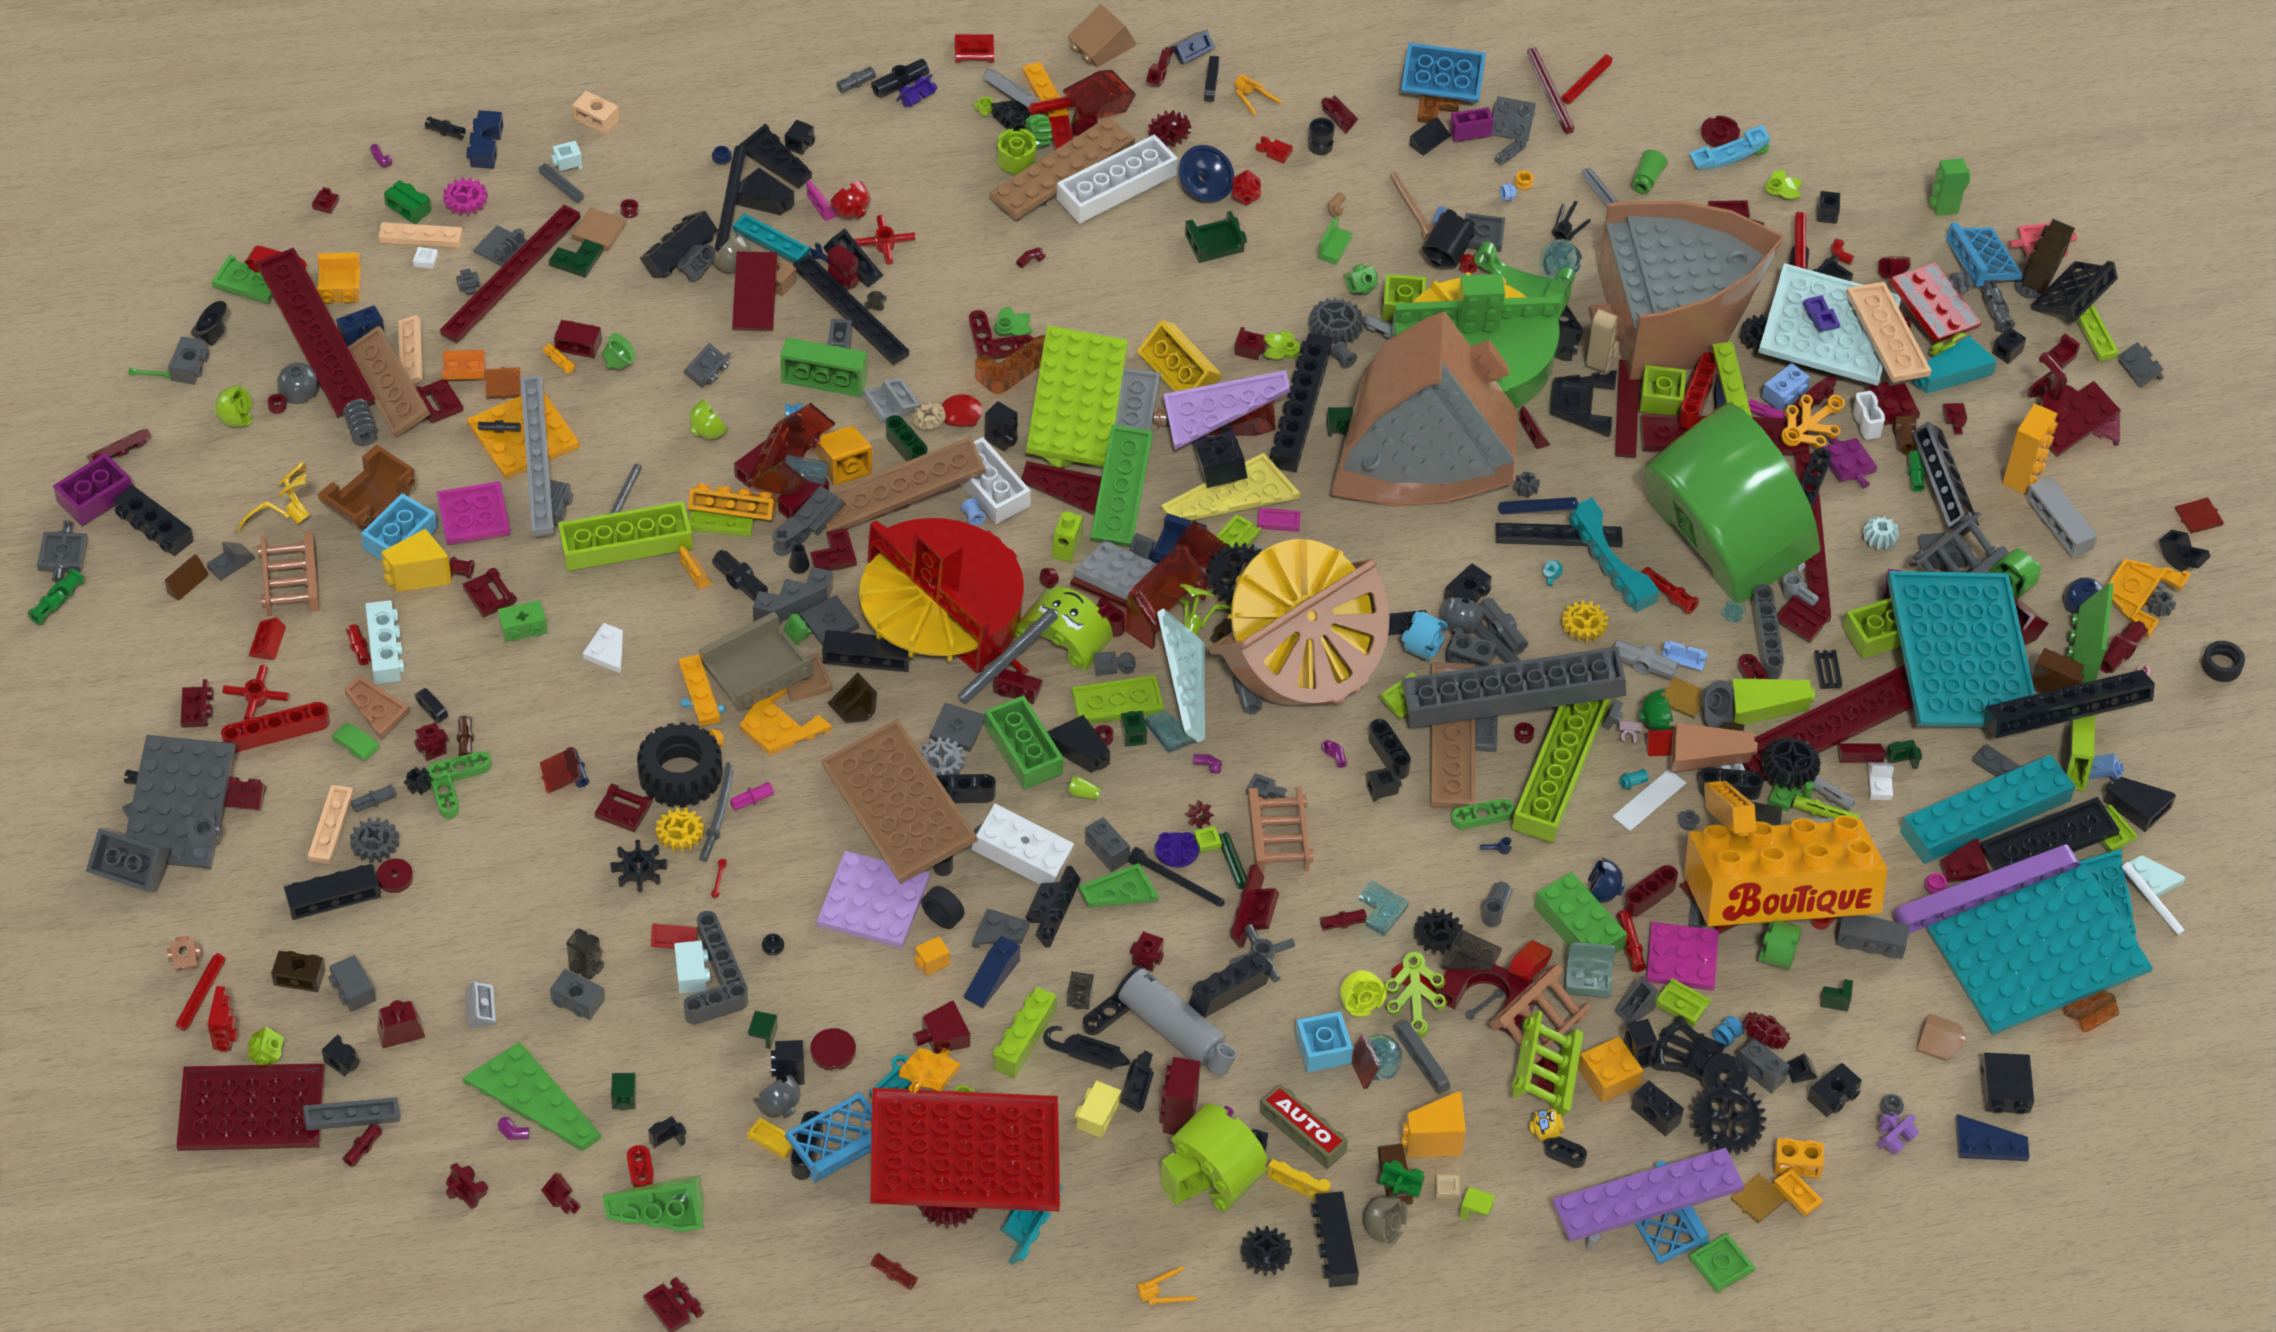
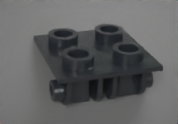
M1016 99L991 103L993 118L1001 125H1004L1006 129L1020 131L1026 124V119L1031 116L1028 108Z

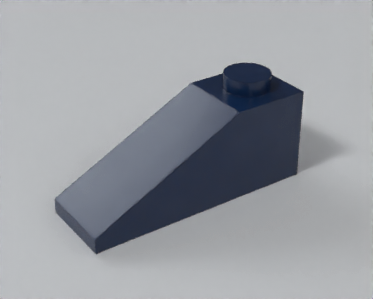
M1000 936L985 957L967 989L964 999L984 1008L1020 962V945Z

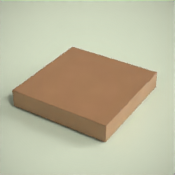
M590 207L573 231L572 239L580 242L586 239L603 245L604 250L609 251L626 226V219Z
M819 654L805 657L806 659L812 658L815 674L787 688L791 702L833 691L832 684Z

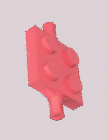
M2050 223L2018 226L2017 233L2020 239L2009 240L2010 249L2021 247L2028 258L2031 252L2036 251L2034 246L2038 238H2043L2041 233L2044 226H2049ZM2073 233L2071 241H2076L2077 235Z

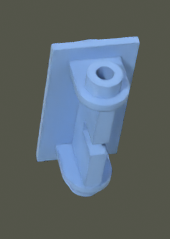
M1672 640L1665 642L1662 656L1679 662V665L1703 671L1708 656L1704 649L1690 646L1685 648V645L1673 642Z

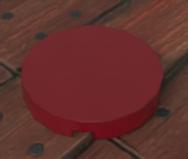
M1716 116V118L1712 119L1711 117L1707 118L1703 122L1701 136L1706 144L1716 148L1738 140L1741 131L1733 119L1726 116Z
M829 1028L820 1031L811 1041L810 1053L812 1060L818 1067L825 1070L833 1071V1069L837 1068L839 1070L846 1068L856 1056L854 1038L847 1031L839 1028Z

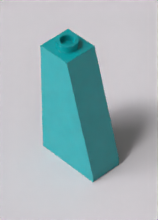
M1968 336L1956 343V345L1929 359L1927 363L1931 369L1930 376L1913 379V382L1926 394L1993 375L1997 360L1971 336Z

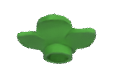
M1008 306L999 312L994 329L998 334L1004 336L1010 334L1014 336L1029 335L1032 333V328L1028 326L1030 314H1014L1012 308Z

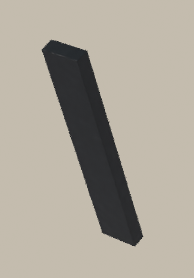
M1495 524L1496 544L1588 546L1582 542L1579 532L1571 525ZM1603 526V533L1609 547H1622V527Z

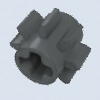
M469 268L460 270L461 275L456 276L459 291L465 290V294L476 292L475 287L480 286L477 272H471Z
M1966 271L1951 273V279H1948L1958 293L1969 291L1968 285H1973L1972 275L1966 276Z
M1524 471L1520 476L1516 475L1513 489L1518 490L1519 496L1530 498L1533 493H1538L1540 479H1536L1534 473Z
M2164 590L2158 593L2154 592L2148 602V605L2152 606L2150 612L2159 617L2170 616L2171 611L2174 610L2176 602L2172 601L2173 595Z

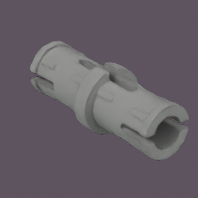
M1817 777L1814 781L1813 790L1827 797V801L1831 803L1833 801L1847 811L1852 809L1856 799L1840 791V787L1832 786L1820 777ZM1826 789H1828V790H1830L1831 792H1833L1834 794L1838 795L1839 797H1841V799H1839V798H1837L1836 796H1834L1833 794L1829 793L1828 791H1826Z

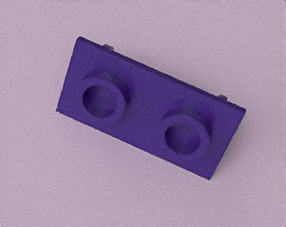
M931 74L926 78L922 76L915 81L914 85L904 86L899 91L900 95L897 98V102L902 99L904 107H912L922 100L918 95L919 93L923 99L934 94L937 90V85L930 81L933 75Z

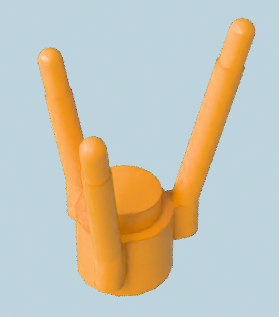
M1244 74L1238 76L1234 82V87L1237 89L1235 93L1240 96L1253 115H1256V112L1244 96V94L1252 93L1253 90L1260 92L1279 104L1282 103L1280 99L1261 89L1264 87L1263 84L1248 78Z
M1183 1266L1136 1285L1141 1301H1148L1150 1306L1157 1303L1196 1301L1197 1297L1156 1298V1295L1160 1294L1157 1283L1183 1271Z

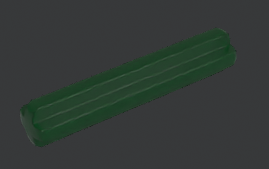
M1228 832L1220 833L1222 852L1236 887L1241 890L1245 888L1247 876Z

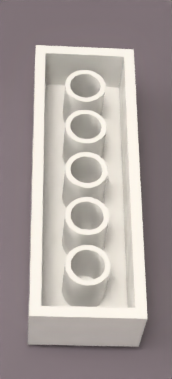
M1154 134L1058 182L1057 200L1080 224L1176 176L1178 158Z

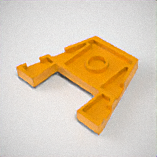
M2124 559L2108 582V584L2114 583L2112 604L2130 622L2138 620L2143 622L2148 629L2145 637L2150 638L2158 626L2159 620L2141 611L2161 581L2181 591L2189 580L2191 573L2188 571H2183V573L2172 571L2173 568L2168 567L2162 569L2153 567L2149 563Z
M787 688L753 704L740 723V731L767 754L772 755L795 746L796 742L804 739L807 741L814 739L817 734L823 732L824 734L830 733L832 725L818 714L801 727L774 704L787 694Z

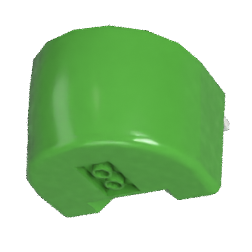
M1731 402L1723 404L1645 464L1644 483L1649 503L1668 525L1676 526L1712 568L1714 580L1733 602L1742 603L1753 596L1756 586L1761 584L1769 586L1794 568L1798 572L1805 569V561L1820 552L1817 525L1812 508L1796 475L1765 431L1743 409Z

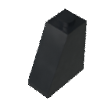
M757 168L740 182L736 205L781 216L795 205L794 191L761 168Z
M1084 715L1047 731L1062 757L1092 773L1096 770H1102L1110 764V750Z
M2120 777L2115 783L2112 781L2107 785L2103 802L2107 805L2111 804L2119 814L2146 832L2172 808L2176 794Z

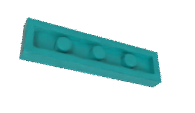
M745 213L733 224L734 232L772 252H777L778 255L793 263L810 253V247Z

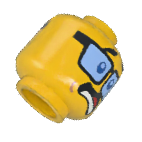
M1555 1109L1537 1111L1534 1113L1533 1120L1529 1121L1531 1134H1536L1540 1141L1559 1137L1561 1132L1565 1131L1562 1114H1558Z

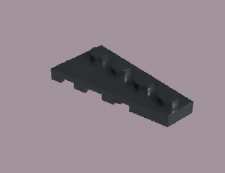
M766 123L740 144L746 148L745 155L797 188H800L812 178V172L791 153L787 145L784 146L780 142V138L770 131Z

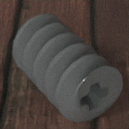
M357 399L348 403L344 407L343 414L352 441L358 446L370 445L377 439V428L368 407V402L363 399Z

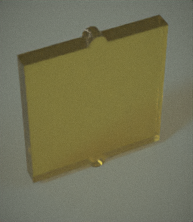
M1674 677L1669 687L1665 688L1666 693L1663 697H1668L1672 710L1695 719L1701 708L1699 698L1704 689Z
M1757 1174L1745 1184L1743 1191L1733 1194L1730 1198L1742 1209V1213L1748 1214L1758 1224L1787 1200L1773 1184H1770L1760 1174Z

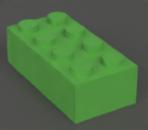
M786 337L780 355L781 383L862 398L868 380L867 352Z
M1024 695L985 710V728L1024 790L1063 774L1064 758Z
M1573 872L1537 891L1534 908L1569 947L1572 942L1612 945L1616 948L1615 954L1625 948L1627 938L1625 930Z

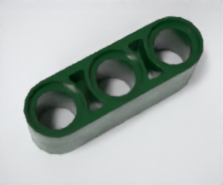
M892 415L886 419V438L906 462L928 453L927 445L902 417Z

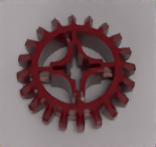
M918 1206L919 1210H921V1215L923 1218L927 1217L929 1224L935 1221L937 1228L941 1224H945L946 1229H948L949 1225H953L957 1229L958 1223L966 1225L967 1219L973 1220L974 1213H977L979 1208Z

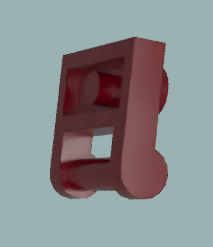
M441 379L423 387L416 386L417 391L431 413L427 416L430 423H435L464 411L462 403L447 380ZM426 396H431L439 409L438 411L433 409Z
M491 568L486 574L463 583V590L482 618L498 612V609L509 607L517 601L514 593L508 590L499 577L500 573L497 568ZM493 582L503 596L502 599L498 600L489 587V583Z
M611 783L605 797L595 811V818L635 833L650 809L653 799L620 789L618 785ZM617 796L641 806L638 809L616 801L614 798Z

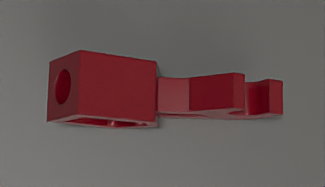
M1165 47V49H1162L1158 64L1154 63L1149 68L1146 82L1155 85L1164 83L1173 48Z

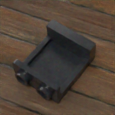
M1984 1053L1980 1068L1985 1078V1111L1993 1113H2031L2034 1104L2030 1055Z

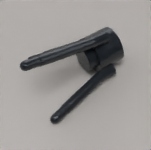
M1574 201L1562 222L1565 204L1561 205L1555 226L1552 229L1553 236L1559 241L1572 240L1575 234L1591 222V219H1587L1572 231V224L1569 222V219L1578 204L1577 201Z

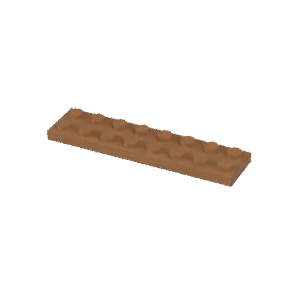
M1108 116L990 191V198L1017 220L1056 195L1058 182L1134 145L1135 138Z
M967 437L833 491L832 493L839 499L841 498L845 505L826 525L827 531L848 529L987 473L972 437Z
M1432 662L1431 674L1475 668V664ZM1475 719L1431 725V807L1458 808L1476 805Z

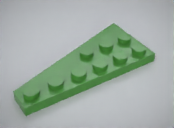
M521 1042L513 1045L462 1078L464 1084L469 1087L472 1085L479 1089L483 1095H489L498 1100L499 1104L528 1121L536 1122L540 1128L546 1131L550 1130L558 1135L559 1139L580 1151H584L601 1139V1134Z

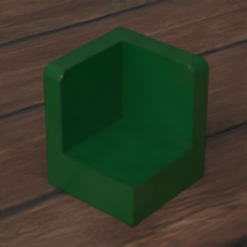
M1844 979L1842 989L1823 987L1821 1007L1848 1012L1852 997L1853 980Z
M755 1011L748 1030L749 1036L766 1039L767 1049H771L777 1032V1015Z

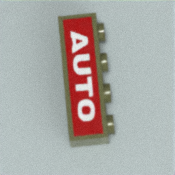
M1280 1084L1261 1100L1260 1114L1327 1170L1346 1154L1348 1140L1344 1134L1333 1129L1325 1118L1315 1114L1311 1107L1297 1099L1291 1090L1285 1089Z

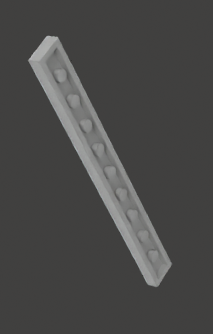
M541 375L520 378L533 537L554 534L544 392Z

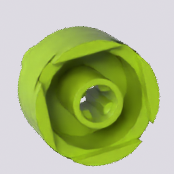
M1008 129L999 135L997 142V164L1004 171L1015 176L1036 163L1037 143L1035 136L1025 129H1020V131Z

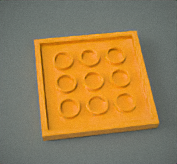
M544 392L548 457L550 461L580 448V442ZM522 395L466 419L467 425L504 479L527 470ZM504 420V422L521 423V431L495 433L493 430H478V422Z

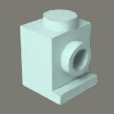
M576 141L553 146V155H551L553 167L557 166L559 171L574 167L583 168L582 154Z

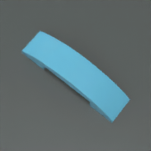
M1761 125L1745 131V137L1711 150L1708 146L1689 153L1697 169H1711L1742 160L1760 150L1771 140L1766 129Z

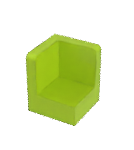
M1468 1187L1461 1205L1459 1218L1469 1220L1471 1212L1488 1216L1494 1207L1495 1195Z

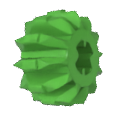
M1040 114L1029 116L1024 126L1025 130L1035 136L1037 148H1043L1050 144L1052 129L1048 116Z

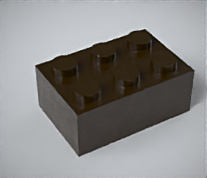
M2052 219L2049 226H2044L2041 233L2043 238H2038L2034 246L2036 251L2030 253L2026 262L2029 265H2026L2022 276L2025 279L2022 285L2040 293H2046L2066 254L2075 230L2074 227Z

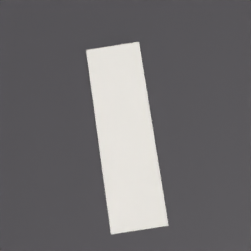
M1668 769L1612 817L1631 831L1682 788L1686 782Z

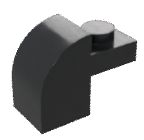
M2171 529L2159 540L2160 548L2166 561L2181 572L2185 571L2188 567L2198 569L2211 557L2209 550L2192 547L2189 534L2186 532Z

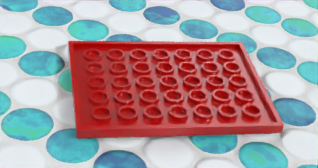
M873 1088L870 1204L1059 1212L1058 1096L958 1091L939 1092L936 1090H918L917 1093H913L909 1089Z

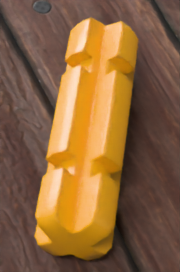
M548 343L543 347V353L550 357L560 368H563L562 370L567 374L575 371V364L568 360L569 358L556 349L554 345Z

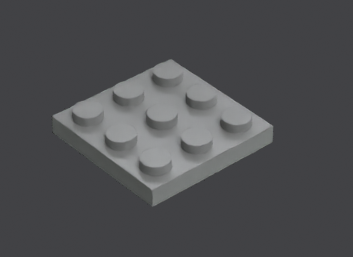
M1104 540L1074 569L1073 576L1130 601L1159 572L1160 565Z

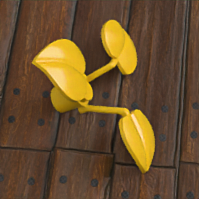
M304 461L296 465L277 484L280 486L284 482L286 485L278 497L281 498L287 492L292 500L285 507L288 511L285 512L269 502H263L243 517L238 527L239 532H241L247 518L266 507H270L283 514L286 519L290 516L297 525L310 515L292 489L295 486L306 484L305 478L307 474L304 473L298 476L289 484L291 476L300 472H306V463Z

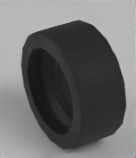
M2215 641L2206 648L2201 665L2203 671L2210 678L2220 682H2230L2237 679L2241 674L2245 663V655L2240 647L2232 642ZM2214 655L2227 656L2234 661L2236 666L2232 668L2220 667L2213 662L2211 657Z
M942 886L932 887L921 900L925 914L942 928L951 929L964 917L965 911L961 901L950 890Z

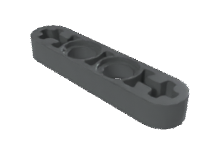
M1406 1019L1394 1024L1397 1038L1434 1091L1440 1094L1449 1090L1450 1083L1446 1074L1411 1024Z

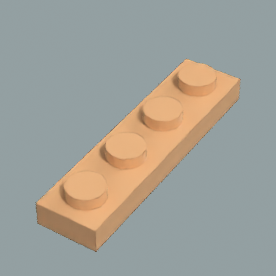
M382 222L378 238L379 243L460 248L463 231L462 227Z
M417 315L398 321L399 359L413 384H417L423 381L421 320Z
M331 785L308 853L309 862L331 864L354 795L353 788Z

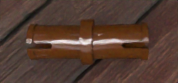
M461 716L458 719L459 733L456 736V740L459 743L458 756L471 754L472 742L474 741L472 718L470 716Z

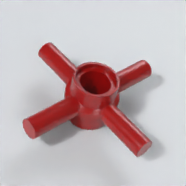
M878 215L876 217L878 229L875 236L854 240L859 246L876 245V249L884 253L885 263L890 265L893 263L891 251L894 249V244L896 242L915 240V232L894 234L893 229L886 226L884 215Z
M266 665L259 666L256 679L249 680L245 687L223 686V694L244 696L247 700L248 706L244 720L253 718L256 708L265 705L267 699L289 700V693L267 690L264 685L268 670Z

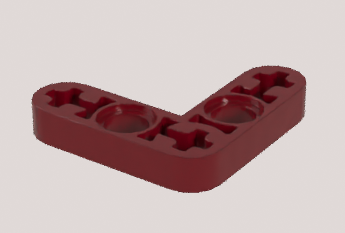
M975 310L969 314V327L976 354L980 360L989 361L1025 356L1035 351V339L1031 335L993 339L986 313L981 310ZM976 319H979V321H981V325L978 326ZM985 333L987 334V336L984 338H980L977 336V334ZM984 345H986V349L988 352H985V350L983 349ZM1004 345H1008L1011 347V349L1003 350L1001 349V347Z

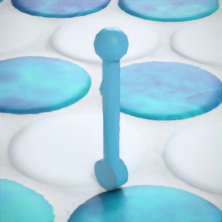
M684 698L681 700L683 708L692 706L688 699ZM724 705L717 706L719 713L725 711Z

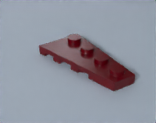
M1026 461L1021 478L1026 485L1095 516L1101 476Z

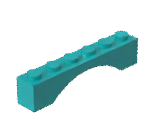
M1591 497L1578 503L1577 509L1570 510L1568 517L1570 525L1579 532L1582 542L1589 546L1592 556L1598 559L1604 573L1610 576L1616 590H1620L1626 604L1629 607L1631 606L1635 613L1657 603L1660 591L1651 578L1627 566L1610 549L1603 533L1602 520L1604 512L1594 498Z

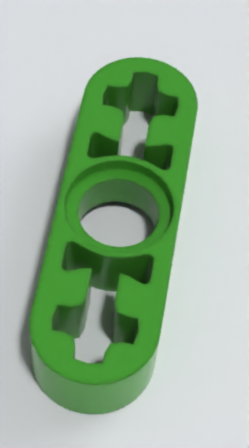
M1498 799L1476 805L1458 807L1452 812L1451 823L1455 828L1463 830L1508 821L1513 816L1514 805L1508 799ZM1485 811L1488 813V816L1484 818L1479 817L1477 812Z

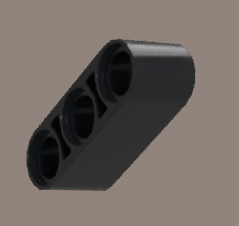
M1383 719L1372 721L1370 724L1369 743L1386 768L1393 766L1395 774H1399L1401 779L1406 778L1409 775L1411 762L1409 753L1387 721Z
M1707 767L1701 771L1698 791L1705 795L1704 783L1727 781L1748 800H1756L1761 795L1764 778L1755 771Z
M817 1111L806 1112L802 1117L801 1124L820 1113ZM816 1123L813 1131L823 1133V1124ZM798 1133L796 1140L807 1144L808 1135ZM811 1136L810 1145L820 1147L822 1139ZM793 1148L791 1154V1173L796 1179H807L810 1177L811 1172L806 1165H798L805 1163ZM808 1151V1156L814 1163L818 1152Z

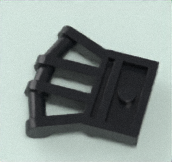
M1679 1015L1671 1025L1661 1030L1659 1034L1660 1039L1657 1040L1658 1043L1652 1067L1658 1071L1680 1072L1702 1082V1066L1705 1065L1709 1058L1723 1053L1725 1044L1704 1036L1705 1033H1697ZM1678 1030H1681L1692 1041L1675 1035L1674 1033ZM1668 1042L1688 1050V1054L1667 1045ZM1664 1055L1680 1062L1665 1061Z

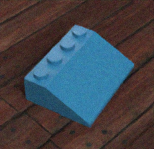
M1408 43L1401 92L1479 102L1486 53Z

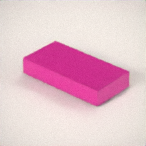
M1259 508L1257 528L1299 532L1301 511Z

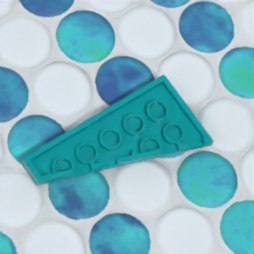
M2121 849L2079 861L2080 866L2083 864L2087 865L2137 942L2128 884H2126L2125 871L2121 868L2123 866Z

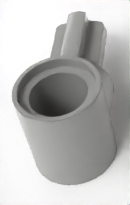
M1791 572L1783 577L1784 597L1787 600H1791L1792 596L1795 595L1809 605H1816V602L1819 600L1818 596L1807 589V584L1803 582L1802 576L1799 573Z

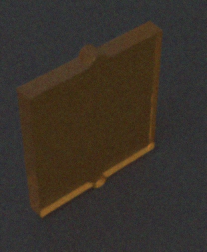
M520 367L486 369V399L502 398V400H505L506 398L521 396Z

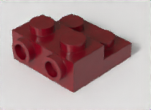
M1888 382L1878 383V386L1868 385L1867 391H1872L1878 400L1877 406L1884 413V425L1893 424L1894 416H1916V419H1919L1920 412L1905 383L1889 386Z

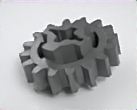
M377 817L374 822H372L371 818H368V823L366 824L362 821L359 822L360 828L353 827L354 833L350 834L351 850L354 851L355 856L360 855L362 861L369 858V863H372L373 859L381 862V857L390 858L389 852L396 853L395 847L399 846L398 831L395 830L394 824L389 825L387 819L382 823L380 822V817Z

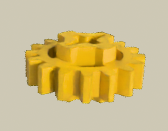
M1584 600L1581 601V604L1574 601L1572 607L1568 605L1566 611H1563L1561 626H1564L1565 633L1570 632V638L1576 636L1578 642L1581 638L1585 639L1586 643H1588L1589 638L1597 641V636L1603 637L1604 632L1607 631L1609 618L1605 616L1606 610L1600 611L1601 605L1593 606V601H1590L1589 604H1585Z
M676 807V812H672L669 809L667 810V816L664 814L660 815L661 821L656 822V836H658V842L664 844L665 849L671 846L672 852H675L677 848L684 852L685 847L692 850V844L699 845V839H703L704 823H702L701 816L696 817V811L688 813V808L680 811L679 807Z

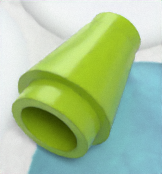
M1073 776L1068 789V793L1072 794L1073 797L1098 800L1101 791L1100 787H1097L1081 776Z

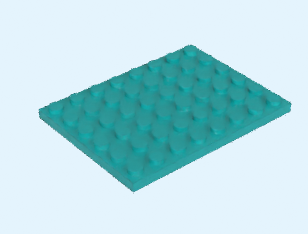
M1888 572L1886 576L1918 726L1986 727L1984 725L1985 706L2035 695L2008 573Z
M2086 864L1927 926L1928 934L1991 1035L2150 973L2153 969L2146 955Z

